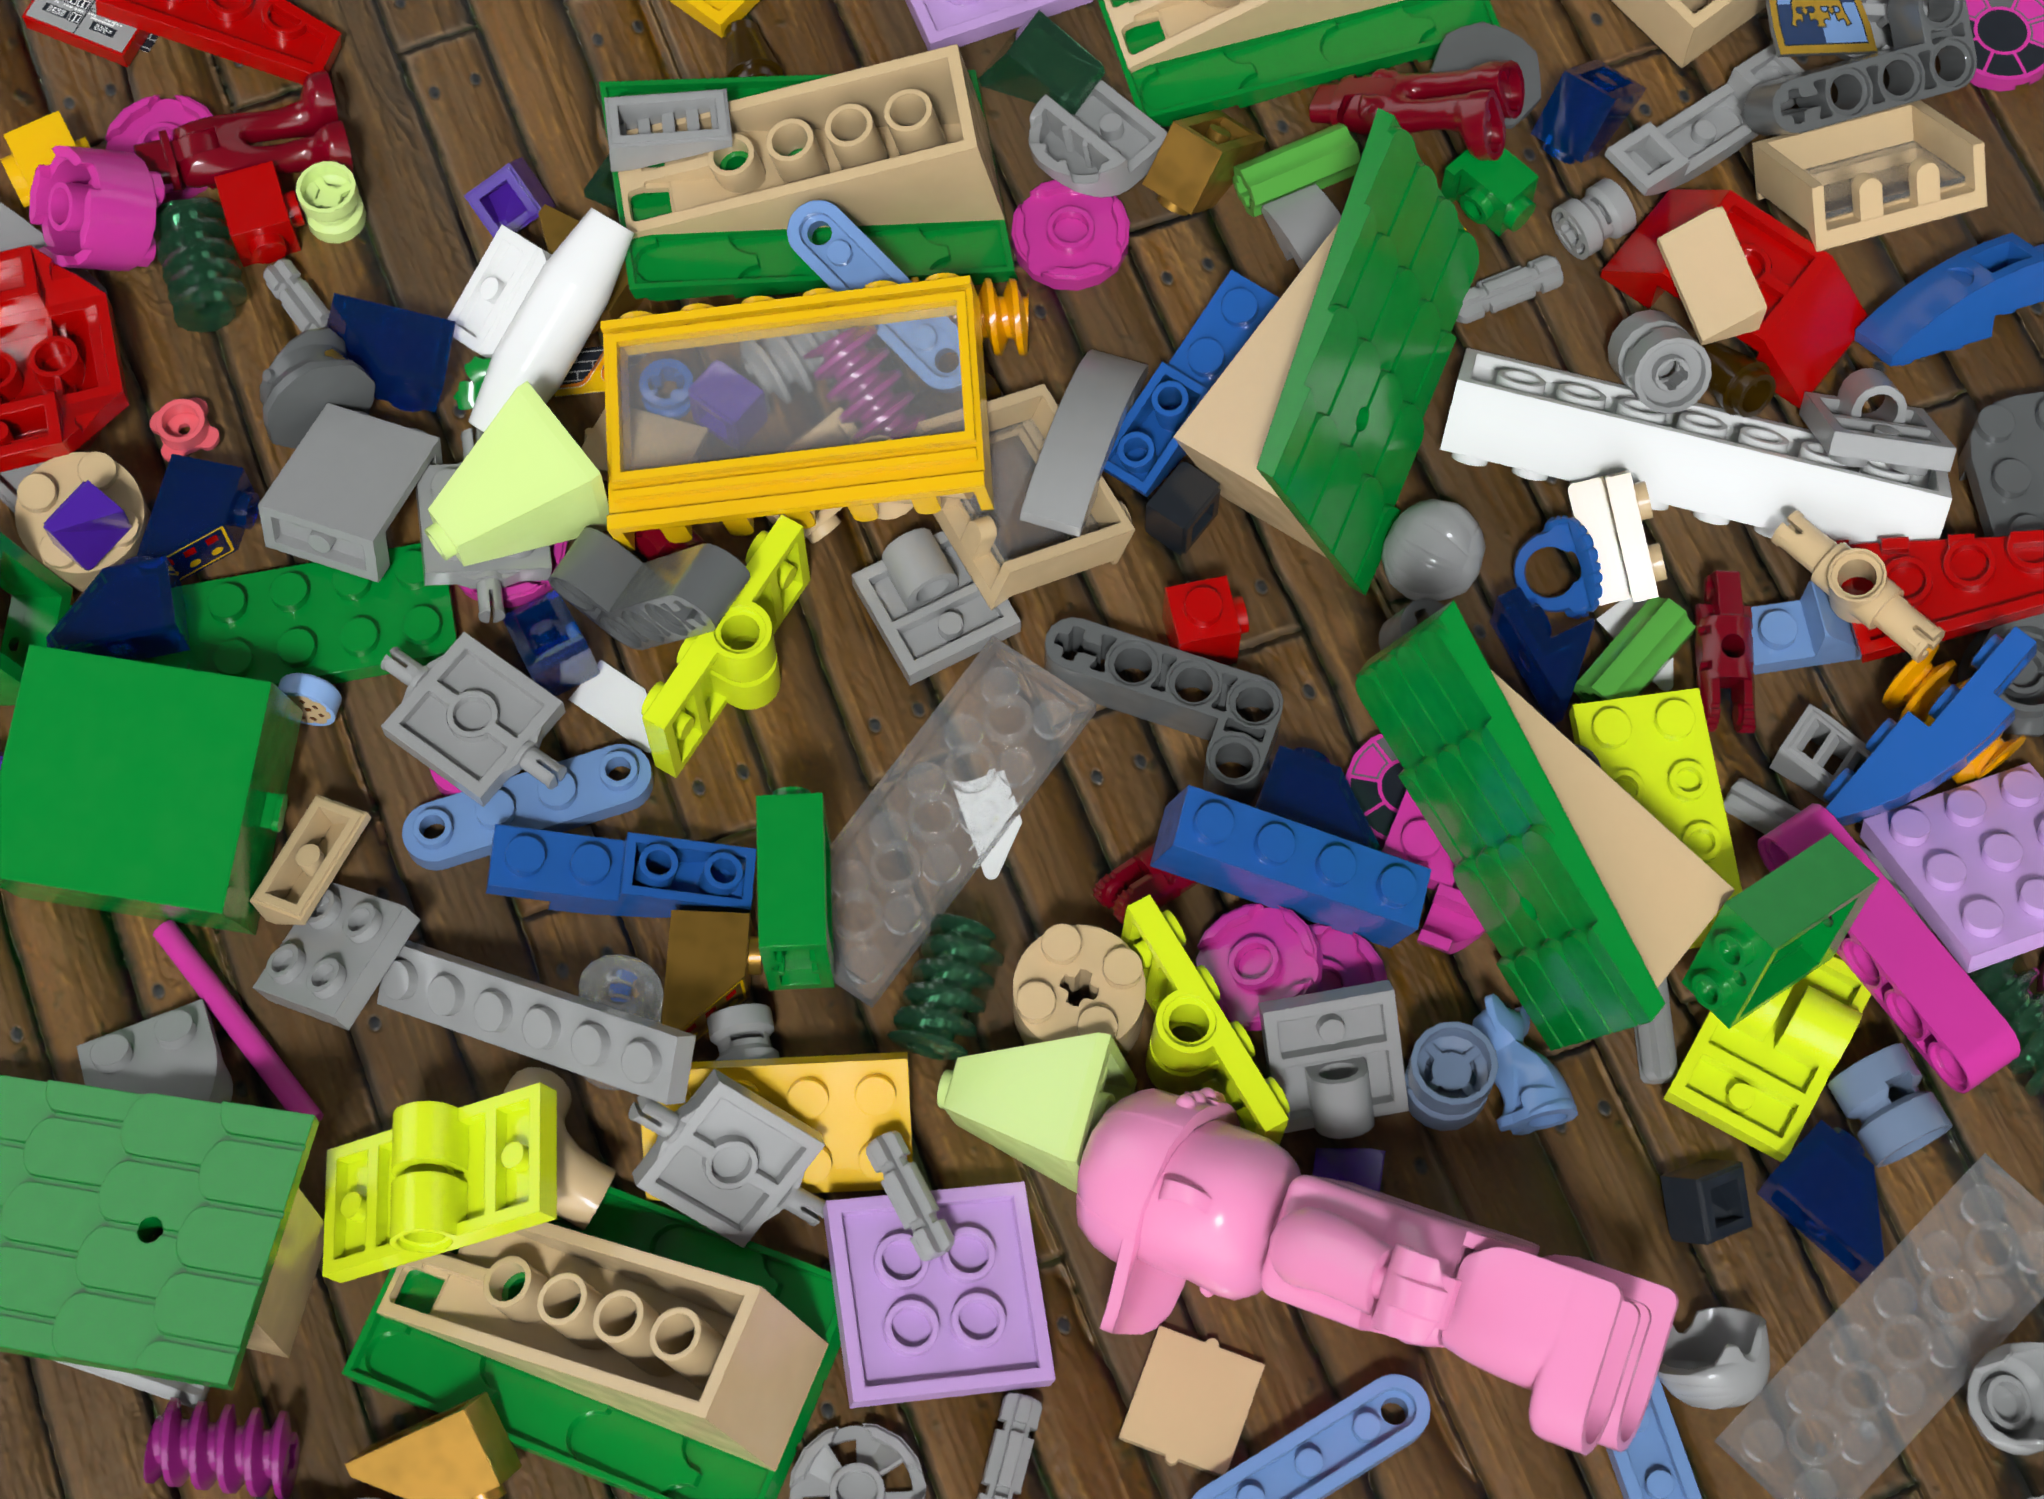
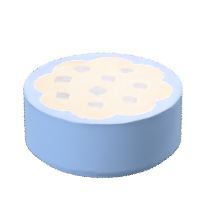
M292 673L282 677L278 688L303 711L301 723L313 726H327L335 721L342 702L341 694L335 686L320 677L306 673Z

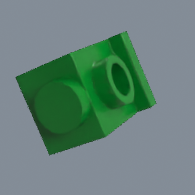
M1505 147L1499 160L1495 161L1478 160L1466 149L1445 168L1441 192L1452 203L1455 200L1459 202L1464 213L1477 224H1485L1495 234L1500 236L1507 229L1512 232L1517 231L1533 214L1536 208V203L1533 202L1539 176Z

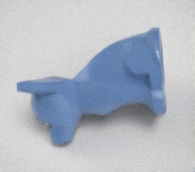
M1494 993L1485 996L1486 1008L1474 1018L1472 1026L1485 1034L1496 1050L1498 1071L1495 1083L1504 1102L1503 1114L1496 1120L1500 1131L1511 1130L1513 1135H1525L1536 1130L1551 1128L1578 1116L1576 1103L1558 1068L1545 1056L1524 1044V1037L1529 1032L1530 1017L1523 1006L1513 1010L1506 1007Z

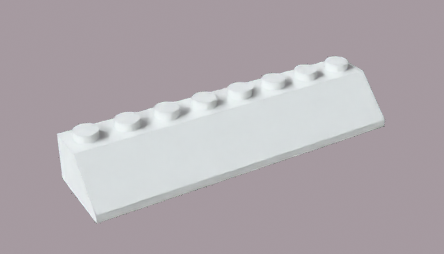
M1466 348L1440 450L1452 452V458L1463 464L1486 466L1488 461L1512 467L1511 471L1515 475L1534 481H1545L1548 476L1576 483L1629 470L1633 484L1645 481L1652 510H1667L1669 505L1691 510L1694 517L1710 524L1727 525L1730 520L1753 525L1757 533L1768 538H1772L1782 522L1789 526L1790 523L1787 522V517L1794 511L1799 510L1808 521L1834 541L1849 540V544L1881 543V538L1909 537V541L1939 540L1952 502L1948 472L1928 469L1926 475L1914 476L1892 469L1889 463L1868 461L1865 467L1842 465L1830 459V455L1827 454L1809 429L1755 416L1745 418L1741 415H1730L1724 409L1701 403H1695L1680 412L1670 414L1656 412L1643 404L1628 386Z

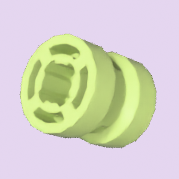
M322 161L313 164L302 172L297 180L296 193L311 233L317 239L326 243H343L357 236L365 225L366 211L353 173L345 165L334 161Z

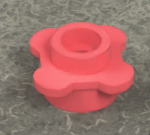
M200 398L172 400L151 417L150 428L153 433L160 436L163 443L161 454L167 462L180 463L190 453L200 449L210 451L219 444L220 433L217 428L209 424L207 419L209 407L204 400ZM190 427L189 433H179L181 429Z

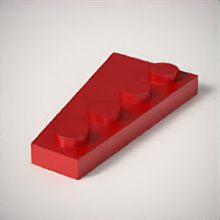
M95 0L98 16L303 85L306 76L311 73L324 70L329 73L341 49V33L287 0Z
M2044 530L2012 531L2009 536L1975 538L1974 533L1948 535V539L1909 541V537L1881 538V543L1849 544V540H1835L1837 544L1845 542L1851 548L1868 549L1877 554L1885 564L1887 577L1904 591L1903 598L1937 627L1940 626L1945 631L1941 642L2044 613ZM1863 577L1849 578L1841 585L1843 591L1851 595L1866 594L1874 587L1870 580ZM1850 623L1862 663L1905 652L1904 649L1877 627L1869 630L1862 623Z

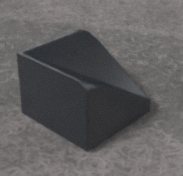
M1187 462L1180 463L1146 504L1145 531L1180 556L1183 553L1186 554L1218 515L1220 484Z
M1703 1159L1660 1176L1669 1234L1674 1241L1709 1245L1753 1227L1743 1163L1741 1161Z

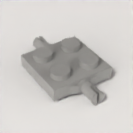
M472 428L464 430L460 435L464 459L474 447ZM476 428L475 444L484 433ZM462 462L457 464L428 465L415 486L424 585L457 584L477 589L479 620L489 623L491 601L493 623L502 621L506 617L502 588L523 581H547L552 572L550 545L468 566H463L456 556L445 561L430 542L424 529L433 524L428 508Z
M463 632L444 655L431 661L426 666H422L401 651L398 646L393 647L389 651L391 657L387 654L384 656L381 669L389 672L408 686L402 703L381 725L384 735L482 807L490 801L508 778L519 773L522 769L545 784L550 790L558 786L556 778L559 781L563 780L567 768L539 749L542 739L566 712L563 702L470 635Z
M713 1069L691 1099L675 1112L657 1101L640 1095L637 1097L639 1105L633 1102L628 1114L629 1119L658 1134L656 1143L632 1172L638 1188L742 1248L745 1247L765 1221L783 1209L803 1219L811 1226H816L820 1223L818 1215L824 1218L823 1207L826 1200L800 1187L805 1170L825 1146L819 1131L716 1069Z

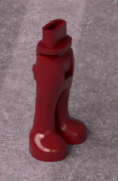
M1491 60L1469 69L1434 73H1399L1396 70L1381 68L1377 69L1373 74L1364 75L1360 78H1357L1356 74L1345 76L1341 79L1340 83L1321 84L1310 104L1309 116L1312 123L1332 125L1342 123L1347 126L1349 131L1369 136L1377 109L1380 108L1394 115L1402 129L1409 133L1431 130H1450L1460 133L1469 153L1474 158L1495 161L1499 160L1505 147V119H1517L1522 112L1525 97L1524 77L1519 64L1512 60Z
M326 70L314 72L306 76L300 99L284 107L266 111L221 114L201 118L173 129L172 141H169L167 131L162 130L158 131L159 140L133 145L135 154L145 162L148 170L159 172L164 185L171 184L173 191L185 190L187 186L193 188L208 187L214 190L217 188L214 177L273 161L277 174L303 172L311 165L322 161L340 163L353 173L349 142L344 125L341 120H338L334 92ZM301 138L277 145L252 146L259 142Z

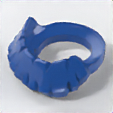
M1565 515L1562 518L1560 516L1556 518L1550 517L1541 533L1535 534L1523 543L1518 550L1513 565V576L1517 590L1530 605L1546 612H1565L1567 617L1579 619L1581 616L1585 618L1589 616V612H1594L1600 604L1598 598H1601L1603 594V587L1600 584L1603 581V575L1599 572L1601 570V563L1597 561L1599 557L1598 551L1593 547V538L1590 534H1586L1587 529L1584 525H1581L1578 519L1574 517L1568 518ZM1544 547H1555L1565 552L1572 551L1576 554L1580 563V579L1574 582L1566 593L1558 597L1539 595L1530 587L1526 579V565L1529 558L1534 552Z

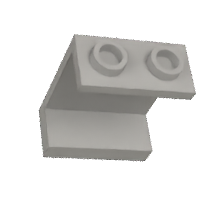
M327 403L258 504L265 547L379 583L390 566L386 531L428 465L443 464L440 438L427 434L420 429L407 428L372 417L362 411H352Z

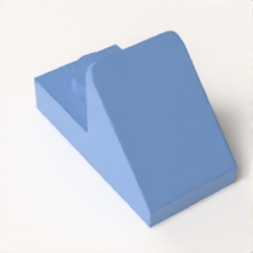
M1812 581L1808 582L1800 600L1751 607L1754 675L1861 659L1850 623L1837 617L1830 607L1828 595Z

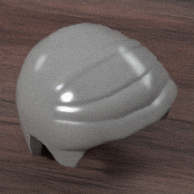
M1428 499L1412 505L1393 522L1383 543L1381 559L1389 583L1405 597L1412 600L1425 598L1441 601L1463 594L1469 589L1480 573L1486 545L1479 523L1467 509L1454 502Z
M1712 1307L1696 1311L1690 1326L1683 1333H1678L1674 1325H1672L1657 1373L1659 1380L1673 1396L1692 1407L1716 1410L1747 1404L1760 1394L1768 1381L1770 1351L1766 1320L1760 1315L1739 1308Z
M2041 1342L2008 1343L1998 1346L1985 1354L1975 1366L1968 1380L1966 1402L1970 1418L1986 1441L1995 1448L2010 1454L2028 1456L2044 1451V1343Z

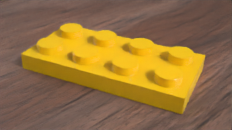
M908 1052L692 1062L685 1103L669 1105L660 1103L674 1112L677 1111L678 1108L691 1099L713 1069H716L820 1132L825 1146L805 1170L800 1187L810 1193L884 1190L881 1181L884 1180V1175L882 1172H875L866 1155V1148L873 1139L887 1132L897 1131L901 1134L910 1151V1154L907 1155V1160L909 1163L913 1162ZM641 1125L644 1158L656 1143L658 1134ZM646 1192L647 1201H660Z

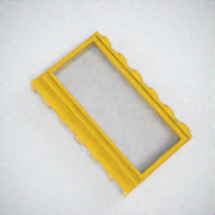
M937 273L927 277L925 281L903 284L880 280L868 283L862 289L836 292L828 288H816L808 290L798 297L774 299L769 296H752L744 299L741 304L714 307L709 304L695 303L684 306L677 312L652 314L646 311H631L621 315L619 319L600 321L604 349L609 504L607 531L616 542L629 552L635 551V532L660 529L669 542L686 543L692 540V525L722 521L731 535L747 536L754 533L755 517L785 514L787 518L802 525L803 529H808L816 525L815 510L848 507L856 521L868 522L879 517L878 503L911 499L917 513L934 514L941 510L940 496L969 492L975 493L982 511L994 509L980 301L970 275L959 276L953 273Z

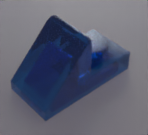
M1519 586L1497 596L1490 624L1548 720L1554 725L1562 721L1565 716L1595 620L1590 619L1551 638L1552 629L1546 613L1539 604H1530Z
M555 590L506 614L503 622L533 681L555 697L599 675L600 670L584 636L563 598Z

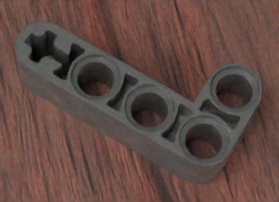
M1889 0L1888 18L1894 47L1767 81L1753 87L1744 103V117L1748 126L1755 133L1762 136L1803 133L1955 91L1966 86L1974 77L1977 68V56L1966 0H1928V17L1923 9L1924 0ZM1936 55H1938L1941 62L1939 75L1935 69ZM1885 68L1890 78L1888 89L1885 88L1883 83ZM1833 82L1838 89L1836 104L1833 103L1830 89ZM1796 98L1799 108L1781 112V104L1786 103L1789 99Z
M585 527L550 575L548 581L561 597L610 636L630 648L644 650L713 632L751 576L745 565L735 556L709 543H703L642 563L608 535L599 530Z
M1070 617L1061 619L1051 626L1045 639L1044 670L1046 678L1053 688L1064 694L1209 740L1203 777L1204 789L1243 804H1248L1254 799L1259 791L1279 733L1284 700L1280 689L1274 682L1265 677L1082 618ZM1072 652H1079L1074 657V660H1068ZM1102 659L1105 660L1104 672H1100ZM1133 668L1141 670L1148 677L1143 681L1132 683L1126 682L1117 674L1125 669ZM1186 688H1198L1208 697L1203 701L1188 702L1177 693ZM1255 707L1264 711L1268 718L1259 722H1250L1243 719L1238 712L1243 708ZM1234 762L1244 766L1249 773L1240 778H1229L1221 774L1217 767L1223 763Z

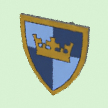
M1766 0L1772 35L1770 45L1774 43L1777 57L1870 54L1878 51L1871 25L1861 0Z

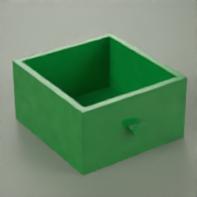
M29 644L0 769V888L20 898L164 921L174 920L177 923L256 935L260 913L251 904L250 899L270 869L277 833L283 827L288 804L286 790L303 711L273 682Z

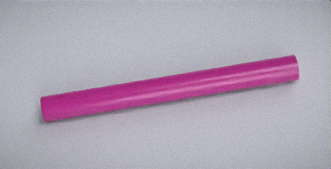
M168 920L159 925L153 932V937L198 996L204 1000L208 1009L284 1108L291 1112L315 1115L320 1122L324 1116L322 1111L174 920Z

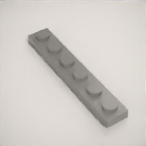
M409 940L406 941L380 982L377 999L378 1005L666 1105L685 1103L696 1039L694 1034Z

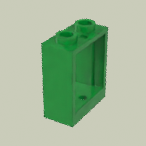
M0 532V587L12 595L0 651V706H10L16 704L29 644L57 649L50 635L69 613L73 588ZM68 616L52 634L60 648H62L64 635L60 636L59 632L66 625ZM19 641L18 649L14 651V646Z
M790 786L778 788L772 792V795H756L758 948L769 990L835 987L831 836L823 792L811 793L806 788Z
M1830 833L1724 903L1681 983L1694 994L1702 1006L1709 1009L1730 1029L1833 958L1880 878Z

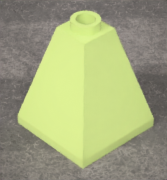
M526 381L515 389L430 505L428 511L433 524L424 529L434 548L445 561L456 556L463 566H468L577 539L585 527L604 532L607 530L609 504L599 470L529 382Z
M1096 1032L958 1057L954 1070L947 1069L941 1076L937 1091V1104L939 1108L945 1109L957 1126L1077 1193L1078 1171L1092 1131L1100 1119H1102L1103 1114L1122 1098L1134 1094L1137 1080L1113 1037L1110 1034Z

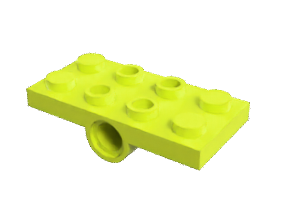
M782 514L769 532L762 530L751 543L745 559L747 564L745 567L750 572L751 578L713 632L686 638L677 655L676 662L678 665L666 683L662 681L657 682L644 700L641 714L643 715L642 720L655 767L675 778L678 777L727 703L744 710L758 709L769 704L776 697L780 689L781 676L774 634L811 580L803 526Z
M1699 688L1572 705L1569 717L1575 744L1582 745L1591 750L1599 760L1601 769L1735 889L1728 900L1742 892ZM1721 909L1689 949L1702 946Z
M1151 895L1128 905L1121 939L1141 959L1146 983L1145 998L1156 1015L1145 1060L1148 1077L1158 1089L1176 1095H1183L1185 1091L1192 1092L1206 1087L1222 1093L1225 1096L1226 1102L1236 1110L1241 1128L1267 1137L1280 1145L1289 1121L1286 1115L1290 1112L1288 1100L1276 1080L1272 1077L1264 1079L1253 1062L1252 1057L1255 1056V1050L1244 1027L1236 1020L1229 1023L1219 1007L1217 1001L1220 1000V993L1210 972L1203 965L1195 967L1183 948L1186 945L1185 935L1176 917L1169 910L1161 913Z
M1836 952L1831 960L1730 1029L1709 1011L1663 1099L1784 1163L1831 1072L1836 1067L1855 1033L1871 993Z
M539 1082L460 1108L437 1101L407 1103L394 1110L393 1129L328 1149L326 1158L322 1276L338 1283H343L556 1220L557 1090Z

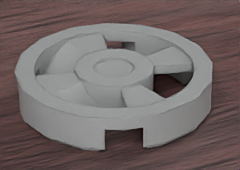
M863 1423V1426L851 1425L841 1429L837 1426L825 1430L804 1447L791 1471L789 1499L830 1497V1499H926L927 1487L919 1459L900 1436L877 1424ZM856 1441L857 1463L847 1464L842 1467L831 1448L844 1442ZM903 1463L910 1475L913 1491L885 1492L882 1476Z

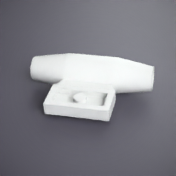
M591 207L556 251L550 254L504 225L500 226L442 327L443 331L476 353L486 358H491L468 420L470 424L485 432L515 389L526 381L529 382L545 404L548 403L560 388L608 305L634 232Z

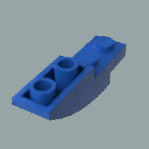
M2012 232L1983 242L1951 257L1916 278L1879 306L1855 329L1854 340L1877 356L1882 362L1892 367L1908 365L1916 359L1943 351L1958 350L1966 344L1992 337L1995 315L2011 314L2019 308L2044 301V244L2034 247Z
M1231 269L1168 365L1164 362L1160 364L1127 413L1103 471L1148 497L1187 454L1173 436L1280 298Z
M2016 626L2005 639L1994 634L1972 660L1971 665L1978 670L1965 686L1960 689L1955 684L1950 685L1934 703L1928 713L1935 719L1930 727L1908 711L1898 723L1888 718L1876 730L1865 746L1872 753L1856 773L1848 767L1844 769L1824 793L1823 798L1829 802L1826 809L1842 826L1854 824L1866 818L1902 807L1932 791L1963 770L1991 746L2015 720V709L2002 700L2000 696L2037 654V642Z
M495 824L486 894L549 901L548 910L594 915L671 918V910L750 913L757 849L628 832L625 841Z

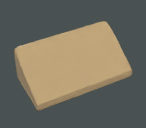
M1723 206L1708 210L1658 238L1657 245L1701 345L1759 330L1767 311L1766 302Z
M316 795L250 899L251 904L268 922L281 925H305L372 817L368 812Z

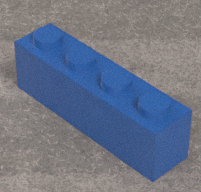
M1191 785L1183 789L1165 806L1150 863L1151 867L1259 904L1262 903L1270 908L1280 909L1278 906L1290 909L1302 919L1331 926L1332 929L1352 935L1354 932L1369 942L1387 948L1393 947L1418 930L1432 870Z

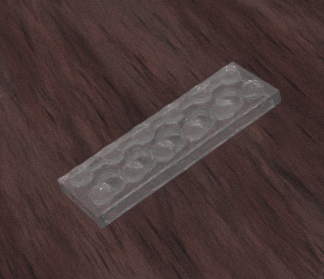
M994 636L990 638L831 843L834 973L837 985L871 1008L874 1007L1096 713L1095 701Z
M1984 1153L1714 1441L1775 1499H1859L1970 1378L1975 1366L1985 1354L1997 1348L2044 1297V1205Z

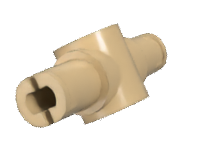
M1799 510L1794 511L1787 517V522L1790 523L1789 526L1782 522L1776 529L1771 539L1772 543L1780 546L1812 573L1811 581L1828 595L1830 607L1837 617L1850 623H1862L1869 630L1877 627L1910 654L1911 658L1917 663L1928 656V651L1926 650L1928 647L1934 650L1941 642L1945 631L1940 626L1937 627L1903 598L1904 591L1887 577L1885 564L1877 554L1868 549L1851 548L1845 542L1837 544L1808 521ZM1863 577L1870 580L1874 587L1866 594L1851 595L1843 591L1841 585L1849 578Z

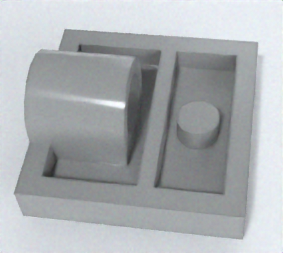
M1864 368L1851 373L1843 381L1838 396L1812 392L1804 393L1799 415L1827 454L1830 455L1831 460L1851 467H1865L1868 461L1889 463L1892 469L1914 476H1924L1927 474L1928 469L1945 472L1951 471L1957 448L1923 408L1907 406L1904 395L1882 371L1874 368ZM1877 394H1885L1882 405L1876 411L1861 413L1864 403L1870 397Z
M926 528L909 531L896 538L886 547L881 561L851 574L854 589L910 686L1021 632V621L1008 599L992 611L990 610L943 531L932 535L930 529Z
M331 882L305 925H293L280 947L272 953L266 968L253 988L268 1001L349 1030L420 919L403 905Z
M1389 980L1258 1003L1268 1077L1274 1078L1280 1085L1290 1107V1112L1286 1114L1289 1121L1284 1133L1315 1128L1320 1135L1328 1138H1352L1370 1131L1375 1125L1374 1117L1409 1111L1395 991Z

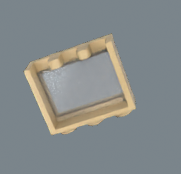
M1921 100L1807 132L1784 134L1752 143L1757 199L1767 198L1808 230L1816 252L1987 207L1984 142Z
M1045 384L987 401L994 509L982 511L974 493L971 499L941 498V510L933 514L991 611L1013 595L1111 562L1112 565L1117 564L1135 531L1128 509L1122 502L1116 499L1102 475L1099 481L1097 497L1080 537L1020 520L1021 509L1034 469L1059 407V404L1056 403ZM963 409L919 423L913 437L965 431Z

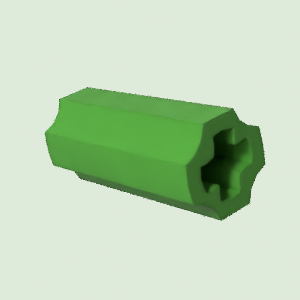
M1337 123L1234 166V177L1232 180L1237 196L1244 205L1247 214L1256 217L1262 214V205L1313 184L1323 189L1354 176L1361 156L1357 142L1352 138L1347 126Z
M1655 597L1649 599L1576 682L1573 692L1582 703L1640 696L1693 634L1696 626L1688 618L1686 610L1670 598Z

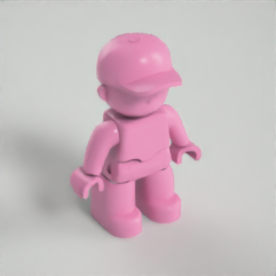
M1209 1087L1203 1088L1200 1091H1185L1183 1095L1151 1088L1122 1098L1103 1114L1102 1119H1100L1092 1131L1078 1171L1076 1196L1078 1226L1093 1247L1117 1263L1111 1291L1100 1325L1101 1330L1112 1334H1144L1158 1328L1172 1313L1186 1280L1198 1285L1205 1297L1217 1295L1230 1300H1238L1257 1295L1263 1290L1271 1298L1360 1331H1371L1391 1336L1405 1344L1445 1347L1470 1364L1496 1377L1532 1390L1529 1405L1530 1427L1538 1437L1547 1442L1583 1455H1588L1592 1452L1597 1444L1623 1452L1628 1448L1637 1433L1653 1390L1678 1308V1296L1674 1290L1576 1256L1554 1254L1539 1257L1537 1255L1540 1246L1530 1241L1458 1219L1351 1182L1301 1175L1297 1163L1285 1149L1267 1137L1241 1128L1236 1110L1226 1102L1225 1096L1222 1093L1214 1091Z

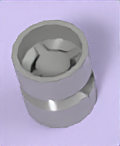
M1655 310L1636 312L1624 319L1612 333L1608 345V360L1614 373L1643 404L1653 411L1667 414L1684 411L1697 403L1706 392L1712 376L1711 360L1705 348L1665 312Z

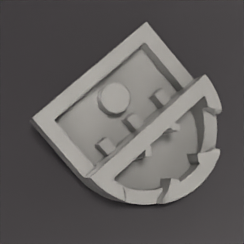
M1091 72L1057 102L1046 94L1039 100L1030 115L1029 147L1033 161L1038 167L1062 185L1088 196L1113 197L1128 191L1147 175L1168 132Z
M203 999L76 1046L84 1082L87 1086L139 1094L156 1093L215 1103L231 1101L233 1093L232 1077L223 1061L212 1017Z

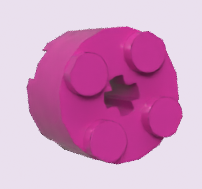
M57 145L53 147L52 150L55 154L53 161L50 165H38L30 190V224L42 225L43 237L47 245L38 250L52 258L54 264L66 268L129 272L136 266L148 267L156 255V242L153 236L156 226V208L161 205L165 195L161 174L156 171H149L145 162L134 152Z

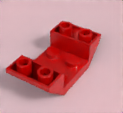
M1670 189L1603 268L1600 277L1648 309L1653 306L1664 291L1681 300L1659 250L1657 240L1662 235L1706 211L1723 206L1767 306V311L1759 330L1735 337L1759 352L1756 359L1768 365L1770 375L1774 377L1776 382L1775 393L1800 409L1804 393H1814L1855 342V329L1868 318L1857 296L1832 255L1824 250L1816 252L1812 242L1732 190Z

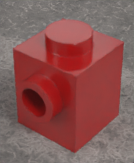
M273 161L214 177L230 236L243 267L256 263H274L285 255L301 251L295 228L306 225L295 190L284 193Z
M1227 575L1165 587L1162 621L1169 647L1225 665L1237 663L1241 634L1249 633V621L1243 597H1232Z

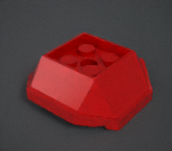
M31 245L0 252V472H5L46 462L54 457L69 455L72 452L89 450L105 425L129 406L113 308L106 293L80 276L54 264L52 258Z

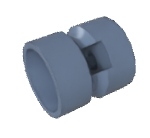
M1458 1021L1439 1023L1425 1030L1415 1042L1405 1071L1409 1112L1416 1120L1426 1127L1439 1131L1458 1130L1476 1119L1484 1108L1498 1071L1496 1050L1488 1037L1474 1026Z
M1903 1043L1888 1046L1865 1057L1839 1073L1827 1085L1848 1119H1860L1862 1125L1857 1136L1877 1168L1887 1166L1913 1154L1941 1137L1953 1126L1934 1093L1920 1091L1918 1088L1923 1075Z

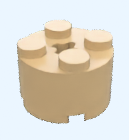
M97 451L72 452L69 455L54 457L23 478L18 486L15 522L22 543L32 557L74 588V590L86 592L101 573H103L112 589L131 579L142 566L141 562L146 556L154 536L153 519L136 481L112 457ZM87 480L124 510L132 526L106 556L89 571L82 569L57 548L43 527L44 522L83 481L86 482ZM100 576L87 593H92L96 586H100L99 592L109 589Z
M1063 923L1048 928L1023 953L1013 978V1015L1017 1031L1024 1045L1100 1032L1110 1034L1123 1057H1125L1136 1043L1143 1023L1146 983L1141 959L1122 939L1104 929L1089 925H1068ZM1077 994L1089 996V998H1083L1079 1006H1073L1068 1003V997L1075 998Z

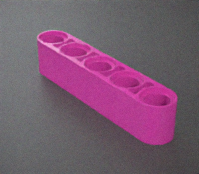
M1812 803L1758 839L1759 854L1770 873L1831 833L1880 878L1836 952L1949 1087L1956 1092L1967 1093L2019 1056L2021 1051L2020 1043L2009 1023L1826 808Z

